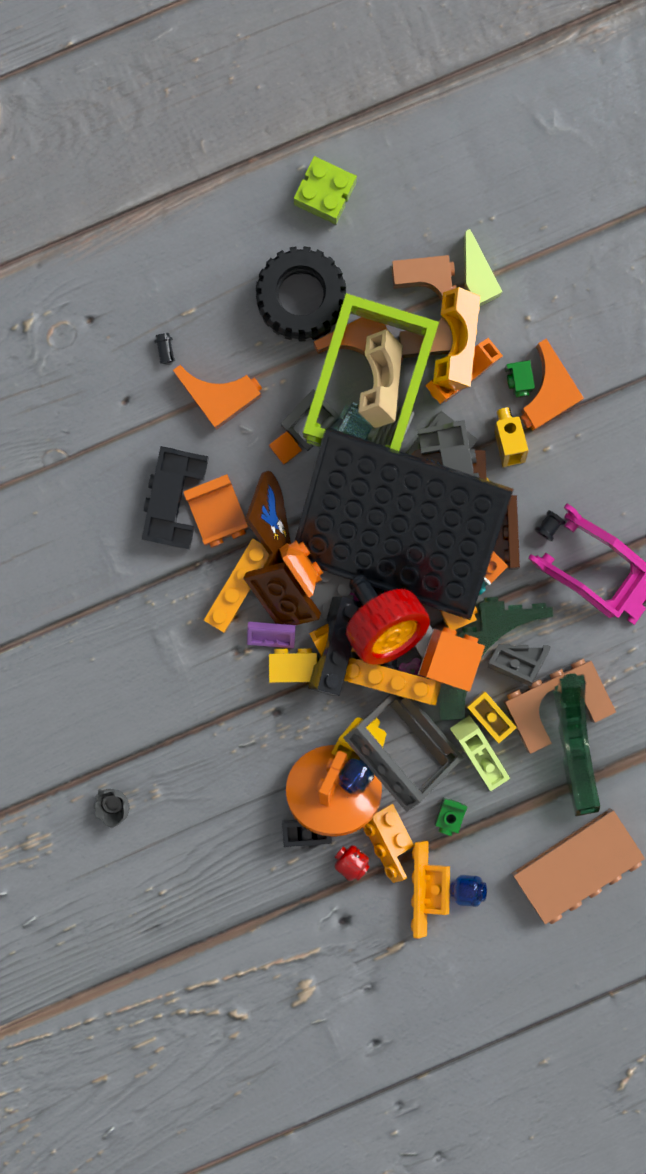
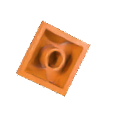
M297 541L291 544L287 543L279 548L281 556L307 596L311 597L314 593L315 584L322 580L320 575L323 574V571L316 561L311 563L307 557L311 553L304 542L300 544Z

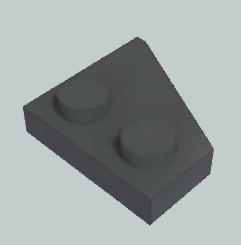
M498 644L488 663V668L531 687L551 646L543 645L542 648H529L528 645L511 646L510 644Z

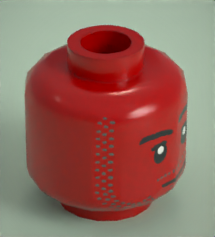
M351 845L347 849L343 846L334 856L337 859L334 866L335 869L349 881L354 879L358 881L370 868L368 856L355 845Z

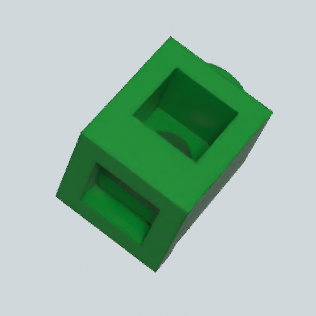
M531 361L507 364L505 372H510V375H507L509 389H513L516 398L530 396L529 392L535 389Z
M443 797L435 821V826L439 827L438 832L452 836L453 832L459 833L468 806ZM449 814L455 816V820L452 823L446 820Z

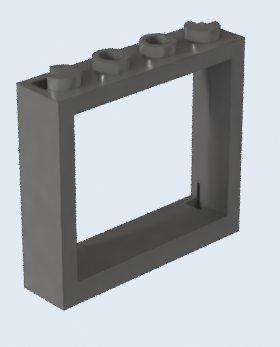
M389 694L343 737L406 812L421 803L464 758L415 700L394 694ZM389 705L442 765L419 789L366 728Z

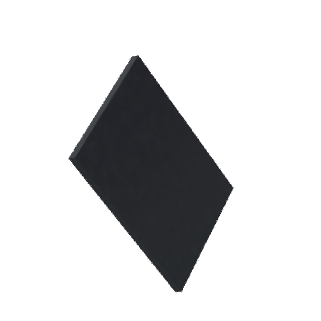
M327 427L324 432L295 541L299 544L304 542L311 553L307 557L311 563L316 561L321 570L350 580L358 575H364L374 588L386 592L396 589L409 590L417 597L421 604L471 620L514 489Z

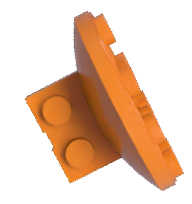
M327 745L307 752L294 764L286 782L287 803L292 815L306 829L324 836L348 835L363 828L375 816L381 803L382 783L373 773L369 774L347 762V753L338 750L335 756L331 753L335 745ZM364 775L367 777V782L369 777L373 776L372 782L369 785H366ZM361 779L365 781V787L358 784V782L363 783Z

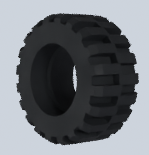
M295 246L290 247V251L284 252L282 250L276 253L277 256L274 259L270 258L266 262V267L261 269L259 280L256 282L257 306L265 324L270 326L274 333L277 335L281 334L288 340H292V338L299 339V341H306L308 338L314 340L323 333L327 334L331 331V327L337 324L346 295V283L341 269L335 265V261L330 256L327 258L324 256V252L318 249L316 252L312 251L311 247L304 246L303 249H297ZM295 274H308L320 282L324 295L322 303L316 311L307 315H295L283 308L279 300V289L282 282L288 277Z

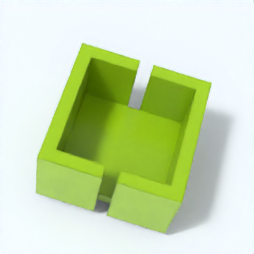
M314 156L305 173V180H302L294 196V205L336 225L345 208V202H348L356 185L357 176Z

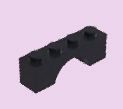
M343 596L332 597L326 619L329 625L326 647L320 660L314 665L308 689L328 695L340 696L352 650V645L346 635V629L351 618L362 607L359 601Z

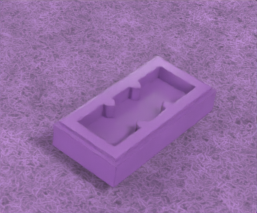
M248 622L247 645L294 649L296 625Z

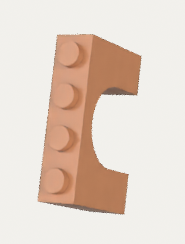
M449 255L392 261L394 289L426 287L433 290L442 302L443 292L457 288L456 285H452L451 276H455L454 262L449 261ZM443 317L438 321V328L429 356L449 354L453 344L452 331L448 322ZM400 331L399 342L403 345L402 358L418 357L425 336L409 331Z
M582 658L570 664L572 668L565 672L559 669L549 674L550 679L544 682L541 679L534 681L531 687L528 686V690L520 692L518 689L506 695L508 699L503 702L514 725L517 727L516 729L528 753L531 754L552 744L541 722L539 707L544 696L554 689L568 688L574 691L581 699L591 722L596 723L616 713L592 661L588 660L585 662Z

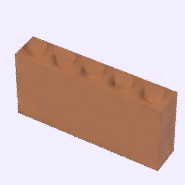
M608 809L511 874L544 924L548 922L553 924L562 918L561 914L568 909L573 911L582 905L581 901L586 897L593 898L601 893V888L606 884L612 885L622 878L621 874L627 870L632 872L638 869L645 857L614 810Z

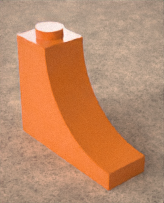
M360 317L346 325L339 349L353 350L365 356L367 336L383 331L387 327L383 323ZM334 331L314 341V347L318 354L329 350Z
M547 339L542 340L536 345L543 369L539 391L533 401L521 410L523 415L520 416L524 425L527 428L531 427L533 431L584 399Z
M181 364L173 370L216 430L262 397L259 392L262 387L255 378L250 379L248 375L233 382L215 384L195 378Z

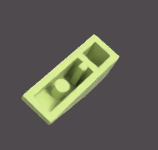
M469 229L464 235L465 290L480 295V307L500 297L502 290L474 235Z
M470 715L450 728L490 791L510 779Z

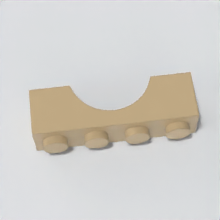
M387 329L367 336L365 356L373 372L374 385L373 389L360 394L358 413L374 428L384 426L396 420L403 345Z

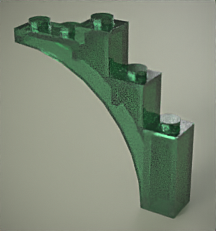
M486 597L484 602L478 603L480 631H477L476 627L462 628V633H457V636L464 638L466 634L478 638L477 643L485 646L482 654L483 657L486 651L501 636L517 626L536 619L553 617V607L546 608V603L532 604V609H523L522 605H509L508 610H505L504 601H498V597ZM445 683L441 684L438 695L440 720L465 719L466 690Z
M571 673L559 679L558 686L554 687L553 695L559 717L558 730L564 752L563 765L575 816L598 813L601 805L593 772L587 733L584 674L577 675L576 673Z

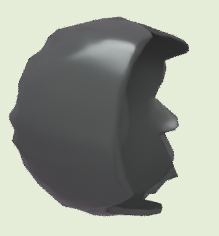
M99 789L96 795L97 801L94 804L95 816L111 828L121 824L127 818L130 810L127 797L119 790Z

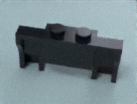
M160 446L155 475L151 474L148 488L152 489L150 498L146 497L144 511L147 512L142 540L190 550L195 527L176 522L185 478L204 481L208 456Z

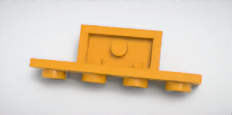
M390 804L377 811L372 820L363 827V830L370 838L374 846V852L380 858L385 868L386 876L392 883L407 879L397 856L414 847V844L394 805Z
M428 841L415 842L412 850V858L414 860V871L412 873L414 894L411 899V905L414 908V913L411 921L413 938L416 939L427 936V914L448 915L450 906V866L428 864Z

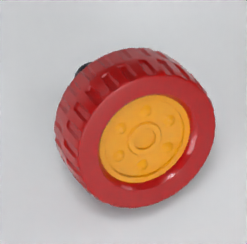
M358 575L350 581L349 587L353 590L362 607L348 623L346 635L353 649L363 662L370 665L390 662L407 653L424 637L430 625L429 615L411 591L396 589L378 596L364 575Z

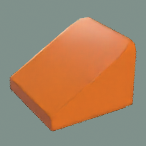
M288 431L269 444L270 449L283 465L302 451Z

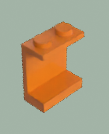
M228 474L183 491L205 546L210 544V547L213 548L223 544V539L229 536L236 539L246 535L245 530L249 529L245 521L243 511Z

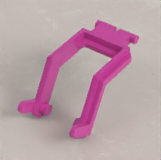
M566 503L564 509L568 513L564 516L567 520L564 526L573 533L579 528L613 549L630 564V573L613 598L604 601L586 585L552 565L555 559L549 554L545 553L542 558L538 555L535 557L530 554L528 559L539 570L578 593L605 616L619 618L624 611L629 615L627 621L635 625L646 610V607L642 605L646 601V562L618 538L584 519L574 507Z

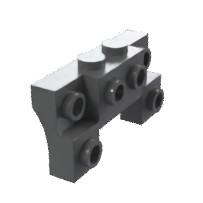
M465 420L417 429L422 454L441 451L443 466L479 477V472L474 473L472 464L477 463L475 449L470 450Z

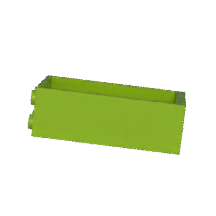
M346 293L304 427L303 438L310 445L321 446L325 429L320 428L321 424L317 423V419L349 316L353 314L425 336L392 444H386V447L400 451L439 322Z

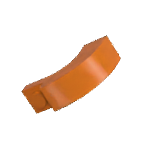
M489 338L475 346L471 383L503 357ZM433 379L425 385L432 397L440 404L448 401L463 390L454 391L434 384Z

